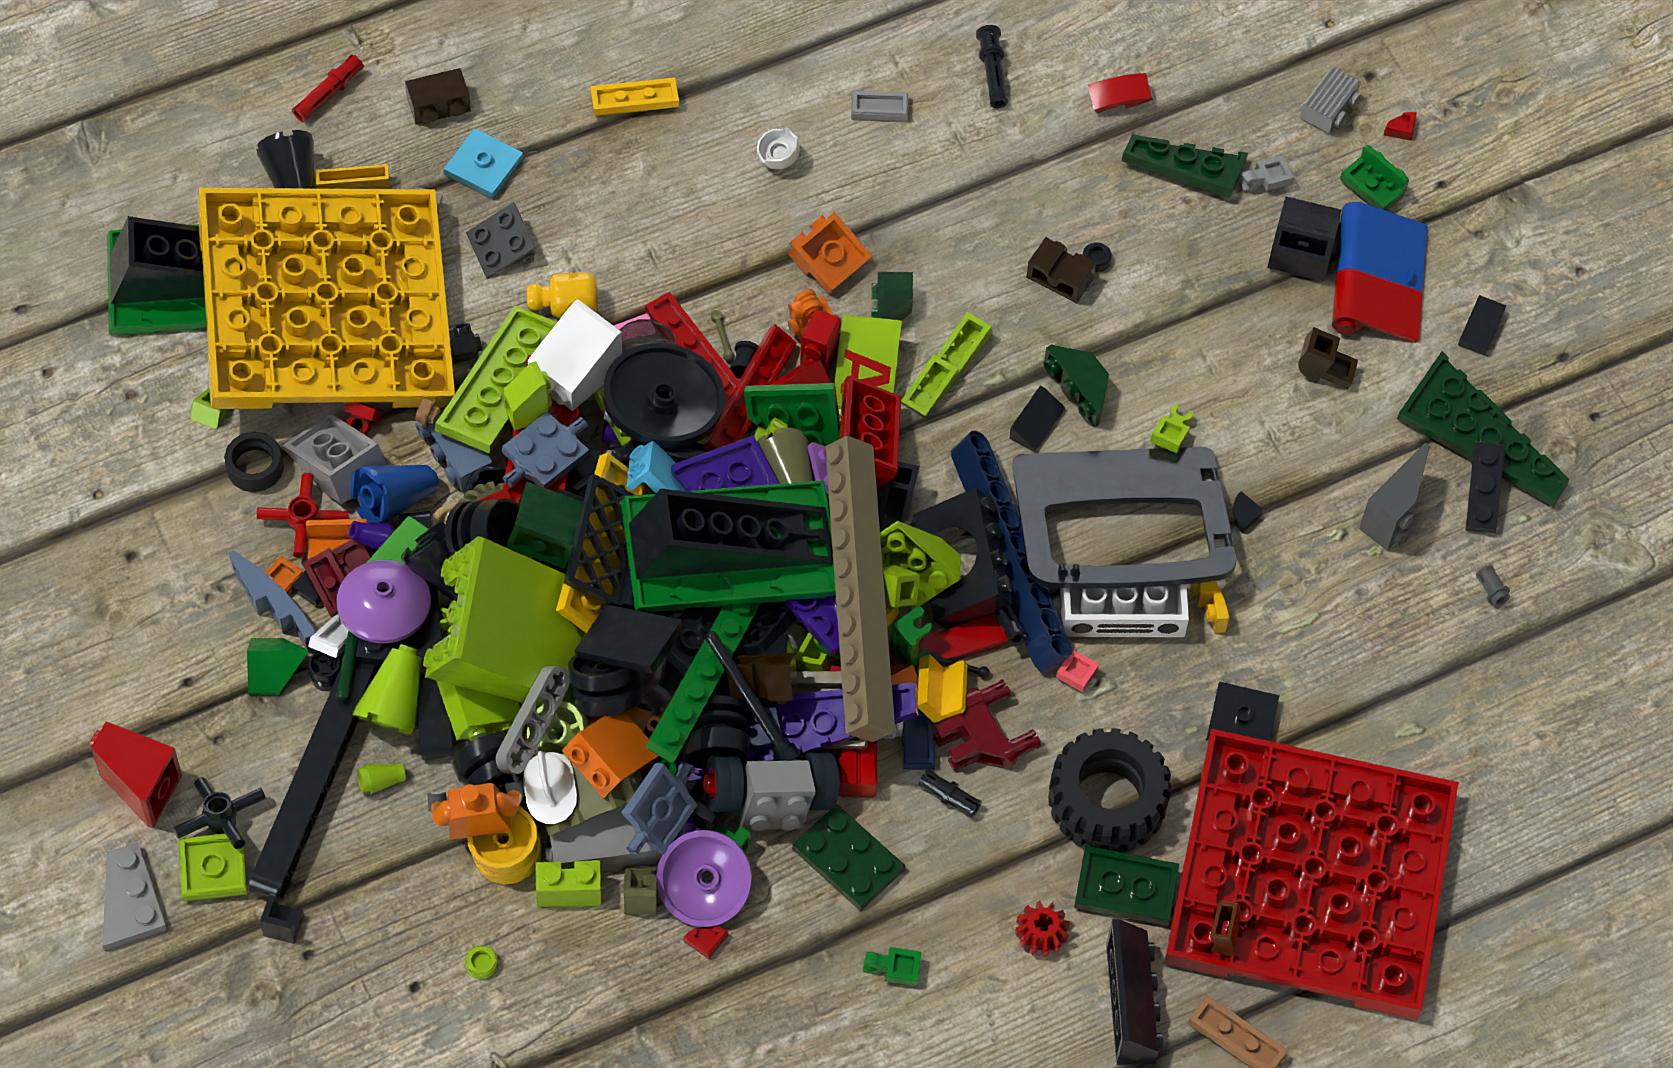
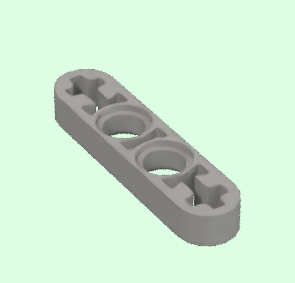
M546 666L538 674L496 754V764L501 772L519 774L525 770L569 687L570 677L567 670L562 666ZM539 698L544 703L541 715L536 710V703ZM525 725L530 729V736L527 741L522 737V729Z

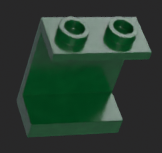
M526 482L517 504L519 510L507 540L506 548L565 569L571 554L583 502Z

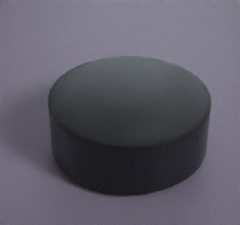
M1094 242L1084 248L1083 254L1096 262L1095 272H1102L1110 266L1112 253L1105 244Z

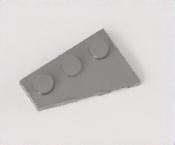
M138 842L107 852L103 925L104 951L167 930Z

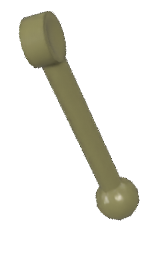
M714 310L711 313V320L716 323L725 352L723 358L725 361L731 362L734 360L735 355L730 351L721 322L723 319L722 312Z

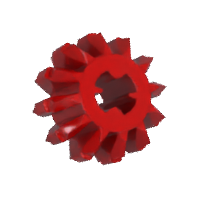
M1039 900L1036 903L1035 909L1027 905L1024 908V914L1017 916L1016 923L1019 926L1015 929V935L1021 938V948L1031 946L1030 953L1032 955L1037 952V949L1042 950L1044 957L1049 955V949L1058 953L1061 950V943L1068 941L1069 935L1066 931L1069 930L1070 923L1067 920H1063L1065 917L1064 910L1054 912L1055 905L1053 902L1048 905V908H1044Z

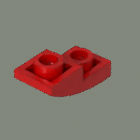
M1146 73L1117 76L1088 84L1096 113L1124 105L1127 109L1153 100Z

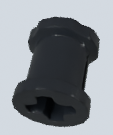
M739 341L735 344L734 351L736 352L735 361L730 365V370L738 379L742 377L759 346L756 343Z

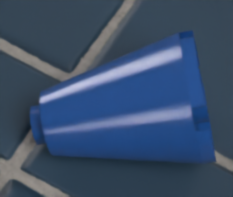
M428 465L363 466L352 474L351 495L352 499L358 498L360 507L356 508L362 519H367L368 523H385L434 494L439 479L437 473Z

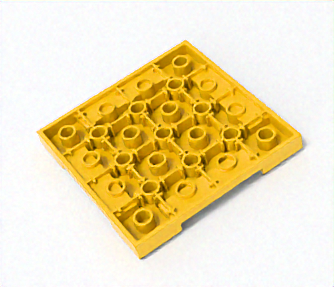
M199 188L197 205L200 251H202L211 409H272L273 403L392 402V408H419L424 398L433 401V399L437 400L436 407H447L455 395L435 189Z

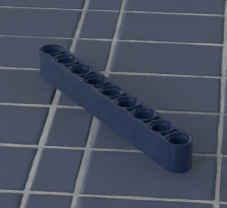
M973 430L951 449V457L965 492L976 487L985 495H989L994 501L996 511L993 514L995 522L1001 531L999 542L1007 558L1005 570L1013 586V591L1010 592L1013 604L1010 606L1027 633V638L1024 642L1034 666L1042 673L1048 674L1071 655V645L1048 588L1037 584L1029 575L1021 521L990 443L982 433Z

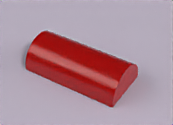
M847 375L842 390L839 439L850 436L873 445L876 487L890 482L898 472L901 396Z

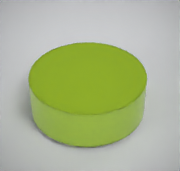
M483 945L470 949L465 957V966L468 974L478 980L488 979L493 976L498 968L497 955L494 950Z

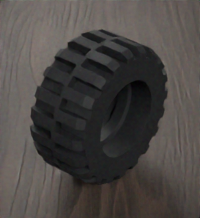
M1103 728L1093 729L1090 736L1085 732L1076 736L1075 743L1073 741L1068 742L1063 747L1062 754L1057 756L1049 785L1048 802L1049 806L1052 807L1051 815L1054 822H1061L1060 831L1065 836L1070 834L1074 836L1073 843L1081 847L1084 843L1090 847L1118 852L1119 848H1124V851L1128 852L1136 848L1137 842L1140 845H1144L1151 839V835L1156 834L1160 829L1162 821L1165 819L1171 796V774L1169 767L1163 766L1165 759L1159 751L1154 753V745L1145 739L1143 742L1138 740V734L1130 731L1126 735L1120 733L1121 729L1111 728V732H1104ZM1097 773L1118 774L1132 783L1138 792L1139 799L1125 808H1103L1094 804L1085 796L1080 784L1087 777Z

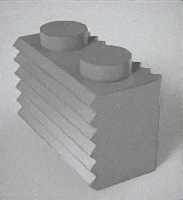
M1331 66L1304 102L1300 118L1330 134L1335 126L1339 128L1343 124L1348 108L1353 109L1357 105L1361 97V93L1358 92L1361 82L1359 79L1356 80L1354 77H1350L1349 74H1345L1344 71L1341 72L1339 69Z

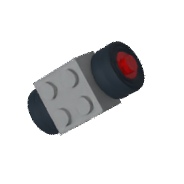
M808 753L803 756L802 761H747L744 772L738 755H711L706 764L703 787L709 809L712 812L737 811L739 825L743 828L754 831H763L765 829H784L790 831L802 829L808 810H830L835 807L839 794L840 776L836 759L831 753Z

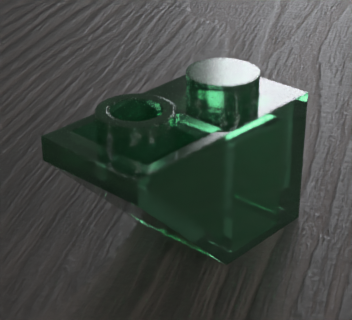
M913 272L877 273V283H871V301H877V308L871 309V317L903 321L912 313Z

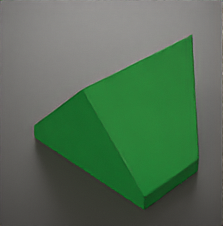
M251 638L247 649L249 696H280L281 690L306 657L309 650L284 638Z

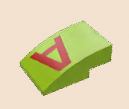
M843 314L835 376L838 409H841L843 383L847 375L894 393L902 321Z

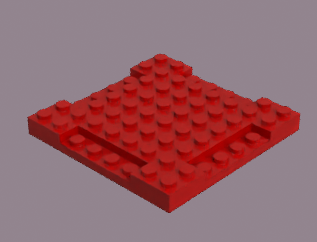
M1211 729L1164 964L1227 978L1228 973L1262 980L1355 1001V1007L1418 1020L1423 1006L1459 782ZM1219 901L1238 903L1242 911L1232 957L1212 952L1214 944L1211 940V932ZM1223 922L1220 935H1227L1230 922Z

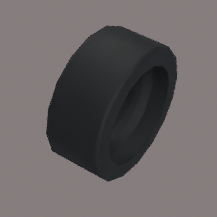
M243 433L234 438L226 448L224 459L228 478L233 485L241 490L249 492L264 491L275 485L281 478L284 469L281 448L276 440L266 433ZM260 450L271 455V465L260 473H243L236 466L237 459L248 451Z

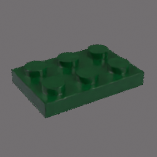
M838 804L792 844V850L860 912L905 870L904 863Z
M1085 846L1074 908L1169 926L1179 864Z

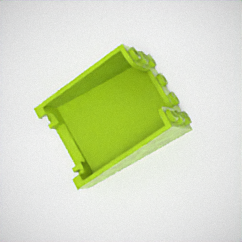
M479 536L455 552L451 557L445 559L441 569V577L444 578L445 585H455V593H458V598L449 616V623H452L451 634L435 644L432 649L429 648L426 651L423 666L427 667L425 678L524 703L538 674L544 667L562 666L569 674L568 663L576 655L574 650L586 633L556 612L565 579L564 573ZM570 681L562 701L574 705L572 696L573 685ZM541 698L538 699L536 707L544 704Z

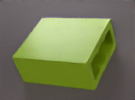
M436 680L456 740L469 738L470 741H474L488 734L508 732L520 710L519 703L516 701Z

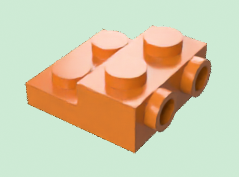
M835 212L827 219L823 215L810 225L812 231L807 236L801 232L789 243L793 248L787 253L805 275L810 272L828 294L872 257L870 252Z

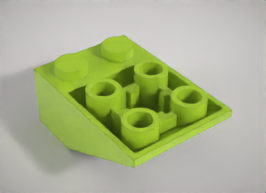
M896 521L880 532L882 566L896 565L920 574L917 604L909 605L912 609L919 605L921 606L960 580L962 556L942 538L900 521Z

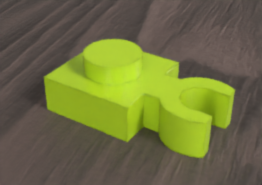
M1177 404L1172 406L1169 417L1162 416L1150 439L1151 443L1176 454L1189 433V425L1193 416V411L1191 410L1185 416L1177 414L1179 407Z

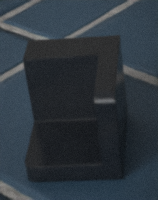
M270 893L260 919L263 936L295 944L304 918V911L278 904L277 895Z

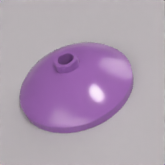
M376 560L358 566L344 578L337 593V610L344 626L360 639L373 643H393L413 635L425 623L431 608L430 590L425 579L406 564L393 560ZM388 589L387 592H379L378 590Z
M698 830L680 836L668 846L665 854L661 856L657 868V888L665 907L677 919L693 926L710 927L730 920L743 908L752 888V870L745 852L733 839L716 831ZM706 871L712 872L714 876L711 883L704 880V873Z

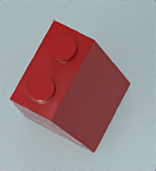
M106 721L101 731L97 730L94 733L90 743L99 775L148 827L154 828L182 777L175 748Z

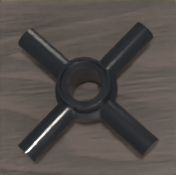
M204 777L198 778L194 782V786L204 800L202 814L173 827L176 837L179 839L208 826L209 830L215 834H226L235 849H241L245 845V840L235 826L237 812L265 800L266 797L262 788L260 787L231 800V797L224 792H214Z

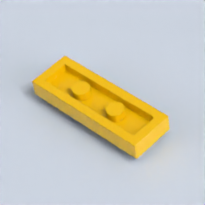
M675 77L590 86L594 116L679 107Z

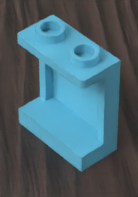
M651 441L645 446L640 445L632 451L629 457L626 484L630 491L643 482L655 493L660 489L686 491L671 473V465L676 463L655 442Z

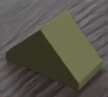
M625 867L624 914H657V867Z

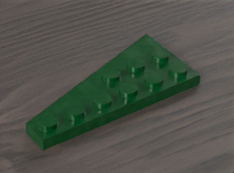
M1441 351L1400 410L1397 419L1471 461L1473 458L1474 441L1505 444L1501 478L1554 507L1570 479L1546 455H1541L1530 444L1531 440L1524 433L1520 434L1512 426V421L1482 390H1477L1467 380L1468 376L1461 369L1457 370L1448 361L1449 357Z

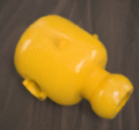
M555 273L550 277V286L542 287L536 283L527 286V307L531 311H539L543 307H550L551 314L555 318L561 319L577 299L597 313L598 311L597 280L591 273Z

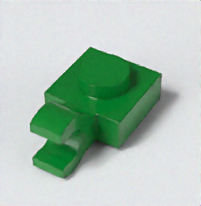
M895 947L889 948L888 955L866 952L863 972L870 974L886 972V982L917 986L922 952Z

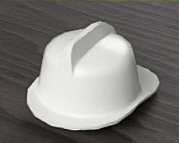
M539 751L538 755L528 762L524 770L523 784L526 802L530 814L537 821L545 824H557L566 820L573 813L577 804L573 768L570 761L564 755L556 752Z

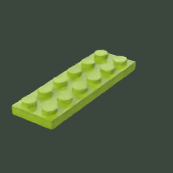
M514 305L435 423V431L490 454L510 423L504 408L503 389L526 368L528 355L534 353L557 322Z

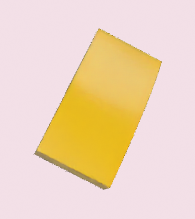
M1216 581L1190 584L1191 596H1196L1197 607H1206L1207 622H1212L1213 633H1226L1229 614L1224 597Z

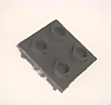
M514 202L466 232L487 279L518 259L525 264H529L534 260L535 245Z

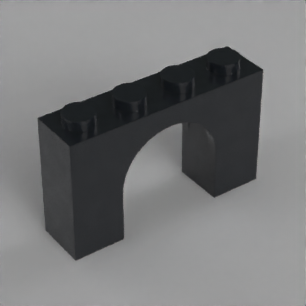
M976 487L913 514L914 523L918 529L942 538L947 544L964 538H974L976 541L977 556L970 572L963 579L930 599L934 621L945 629L974 621L1013 604L1010 593L1013 591V586L1005 570L1007 558L1000 546L1001 531L995 522L993 514L996 511L993 499Z

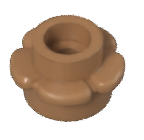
M424 398L416 413L415 421L422 423L423 427H426L428 423L434 425L440 413V408L436 407L437 400L433 399V401Z

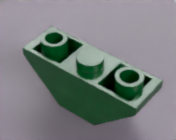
M1049 345L1046 347L1043 362L1045 370L1050 376H1054L1058 380L1065 396L1073 399L1080 415L1084 419H1088L1094 427L1100 424L1109 373L1091 352Z

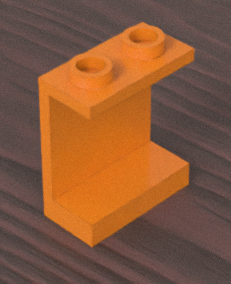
M626 712L600 718L578 732L562 749V752L603 799L621 781L638 770L640 774L643 773L659 757L658 754L645 747L649 738Z

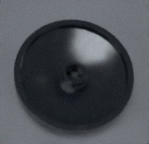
M650 343L631 348L613 361L604 380L603 403L611 421L628 437L645 445L653 441L661 448H679L699 442L715 429L723 412L725 391L722 380L714 367L697 353L673 344Z

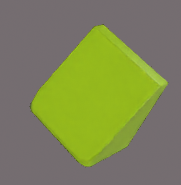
M206 389L193 400L190 417L195 422L216 429L229 409H211L210 389Z

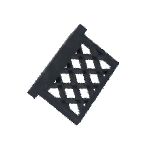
M593 474L588 480L564 584L604 604L634 610L627 541L621 544L613 528L622 525L624 529L620 501L625 496H633L635 494ZM597 487L605 491L609 502L601 505L595 493ZM611 505L619 519L618 522L613 524L610 523L603 509ZM596 512L603 528L596 531L589 520L590 514ZM603 532H606L613 548L604 551L597 536ZM588 538L597 553L589 558L583 548V542ZM614 551L621 563L620 569L615 571L607 557V554ZM598 558L606 572V575L599 578L591 564V561ZM583 565L590 582L585 583L575 578L577 567ZM609 578L614 588L613 596L605 592L600 581Z

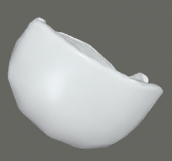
M789 128L772 129L765 132L758 140L757 155L761 162L770 169L783 170L788 168L799 157L800 143L798 136Z

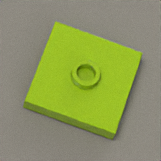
M226 834L178 839L182 901L247 895L244 846L241 849H235Z

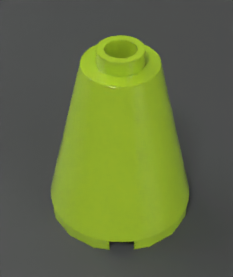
M401 644L399 649H391L355 707L353 716L387 729L397 728L400 733L413 735L422 658L416 656L418 650Z

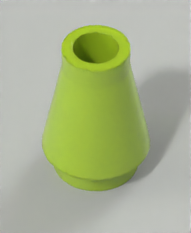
M402 763L364 764V767L357 769V781L361 793L369 792L372 795L406 780Z

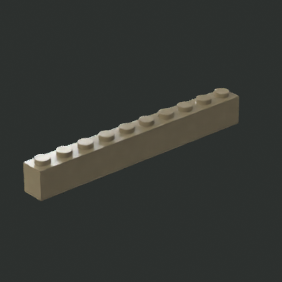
M845 436L825 446L845 731L848 735L874 742L895 733L874 449L871 444Z

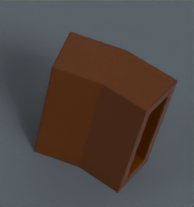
M1218 902L1211 932V940L1214 944L1212 952L1232 957L1242 916L1238 903ZM1223 922H1230L1227 935H1220Z

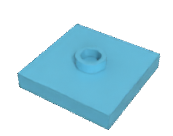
M474 128L443 168L444 175L493 199L523 160V152Z

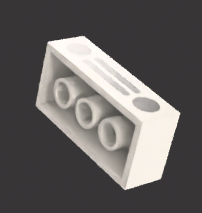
M1186 584L1112 589L1060 588L1061 623L1067 637H1185L1189 621Z

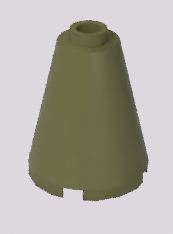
M782 428L775 430V435L768 439L764 435L757 440L779 484L813 481L812 464L807 447L809 441L801 430Z

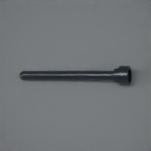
M709 631L705 636L707 643L773 744V758L775 761H793L801 754L795 743H790L788 739L784 740L717 633Z

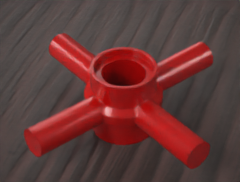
M311 473L302 474L300 495L291 500L288 508H257V520L288 521L295 531L293 556L296 558L305 557L307 520L350 519V511L319 510L313 499H311L314 475ZM303 513L309 514L306 517H298V515Z

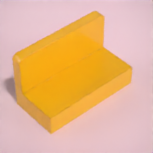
M930 654L920 657L918 708L933 723L963 713L966 709L967 663L961 660L943 667Z

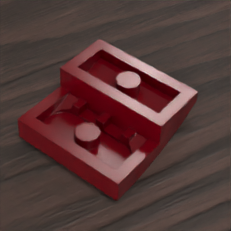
M353 539L333 550L328 548L302 563L331 617L338 614L337 593L344 578L352 570L365 564L371 558L366 546ZM379 589L378 591L386 592L388 589Z

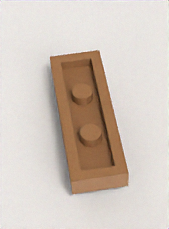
M1208 995L1188 1021V1024L1251 1068H1277L1288 1052L1282 1045Z

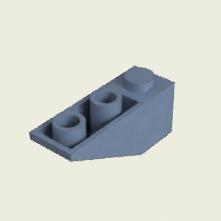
M415 423L420 437L423 440L427 438L430 442V450L434 459L437 462L442 461L446 467L444 472L448 481L452 485L456 483L461 492L467 490L469 478L475 471L485 466H493L486 452L436 432L435 424L428 423L426 427H423L422 423Z

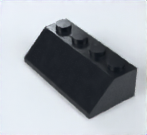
M1112 919L1106 942L1116 1065L1155 1064L1158 1052H1163L1162 1033H1157L1156 1022H1160L1159 1002H1154L1153 992H1157L1158 989L1157 973L1151 972L1150 962L1155 960L1154 943L1148 942L1147 930L1120 919Z

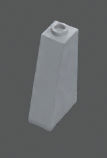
M627 804L550 835L551 847L545 848L546 862L561 861L562 869L574 868V861L600 860L601 871L658 864L663 854L655 853L647 842L637 856L628 852L626 847L636 833L633 826L621 813Z

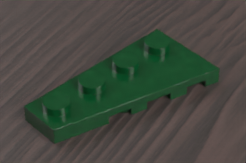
M1132 134L1123 152L1122 161L1230 198L1247 161L1248 153L1238 151V155L1224 153V149L1215 147L1212 148V151L1195 149L1196 144L1190 143L1176 146L1170 145L1169 140Z

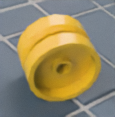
M520 806L516 814L509 816L511 831L467 837L468 847L480 874L491 882L502 885L518 883L528 878L536 870V862H540L542 858V841L538 834L537 826L531 815Z

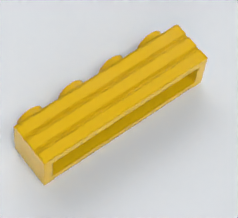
M388 164L315 170L317 189H390Z

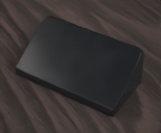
M1040 385L1011 426L1009 438L1035 452L1065 410V406L1046 388Z

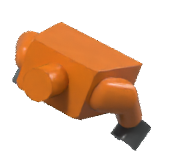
M523 779L512 783H505L507 794L500 792L495 784L492 783L481 785L468 784L464 787L448 790V797L447 792L440 794L428 793V811L432 813L435 824L438 826H449L450 840L511 831L509 816L517 813L522 798L526 797Z

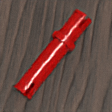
M351 54L338 68L331 69L328 72V77L291 109L293 115L300 122L305 123L340 89L344 90L348 86V81L364 68L363 62L356 55Z

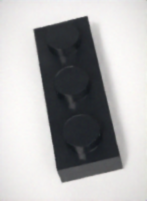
M1474 441L1465 530L1496 533L1505 444Z

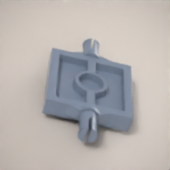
M549 412L544 413L502 446V453L513 462L515 467L507 475L503 476L505 484L512 487L524 477L533 481L538 486L548 489L589 456V449L576 437L584 429L588 428L587 422L582 417H579L574 423L566 427L559 423Z
M684 762L676 776L664 764L655 763L621 812L633 826L636 833L626 847L629 853L637 856L647 842L655 853L665 854L668 846L673 842L697 806V803L689 795L686 787V782L695 771L692 765Z

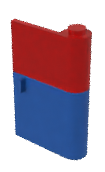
M1349 202L1342 207L1332 314V327L1338 333L1351 335L1363 326L1414 343L1419 341L1427 224L1361 202Z

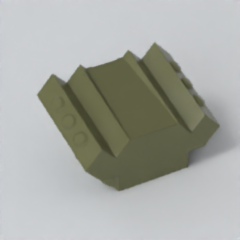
M570 761L577 791V804L573 813L566 820L557 824H545L549 836L627 804L643 782L640 771L638 770L621 781L603 799Z

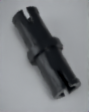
M930 769L925 771L926 775L923 774L920 778L919 787L940 798L942 804L946 806L950 804L968 815V817H974L981 806L982 801L960 789L959 784L955 781L949 782Z

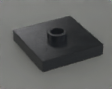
M1219 682L1206 740L1209 739L1211 729L1270 741L1280 695Z

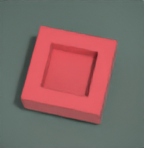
M1072 649L1071 655L1057 671L1056 678L1083 693L1097 672L1099 663Z

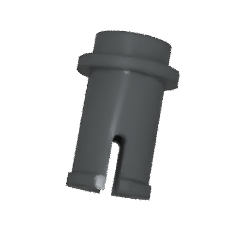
M1492 565L1483 567L1478 571L1479 573H1476L1477 579L1488 594V602L1499 606L1509 600L1510 589L1508 586L1503 585Z

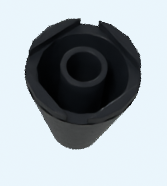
M292 130L293 135L284 136L282 131L259 141L257 144L258 149H256L257 156L274 188L314 189V140L311 133L303 130Z
M442 521L415 539L417 542L416 547L412 551L407 547L401 555V559L408 567L450 600L457 602L458 593H455V585H445L444 578L441 577L442 565L445 559L451 557L446 545L445 524Z

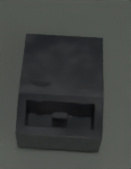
M1286 196L1267 268L1324 282L1342 210Z

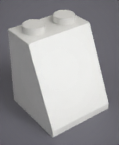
M577 299L530 356L528 365L531 362L537 361L541 372L546 371L551 384V389H548L549 394L558 404H564L573 411L604 385L609 367L622 354V333Z

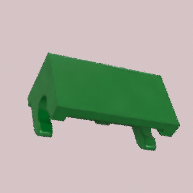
M920 605L892 624L891 652L901 664H913L914 669L919 664V658L928 655L930 652L929 648H925L919 653V642L929 634L932 628L931 623L921 628V620L925 611Z

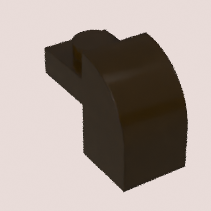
M1313 327L1305 337L1298 367L1300 372L1314 383H1317L1322 378L1348 389L1353 382L1358 360L1337 351L1340 342L1339 337Z

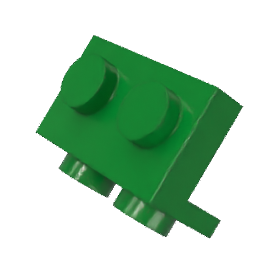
M1369 145L1363 148L1361 157L1346 168L1340 176L1342 182L1371 206L1383 210H1388L1405 195L1409 183V178L1403 170L1396 168L1385 159L1381 152L1374 150Z

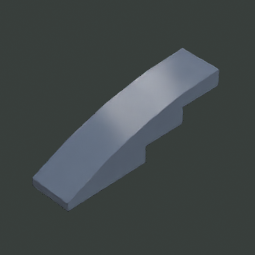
M232 551L228 553L231 568L257 614L260 615L270 610L283 634L295 629L305 649L309 650V652L314 650L308 647L310 637L316 633L301 609L282 587L258 566L237 552Z

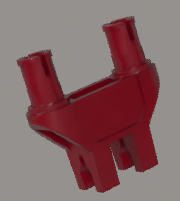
M1003 679L982 690L977 688L968 690L966 692L965 711L935 725L937 733L934 734V738L939 747L959 738H962L965 742L949 750L951 757L948 758V762L953 771L975 762L994 767H1010L1016 764L1018 757L1041 748V741L1038 736L1034 737L1036 732L1033 729L1011 740L1005 738L988 710L989 706L1011 698L1010 689L1008 686L1004 687L1006 682Z

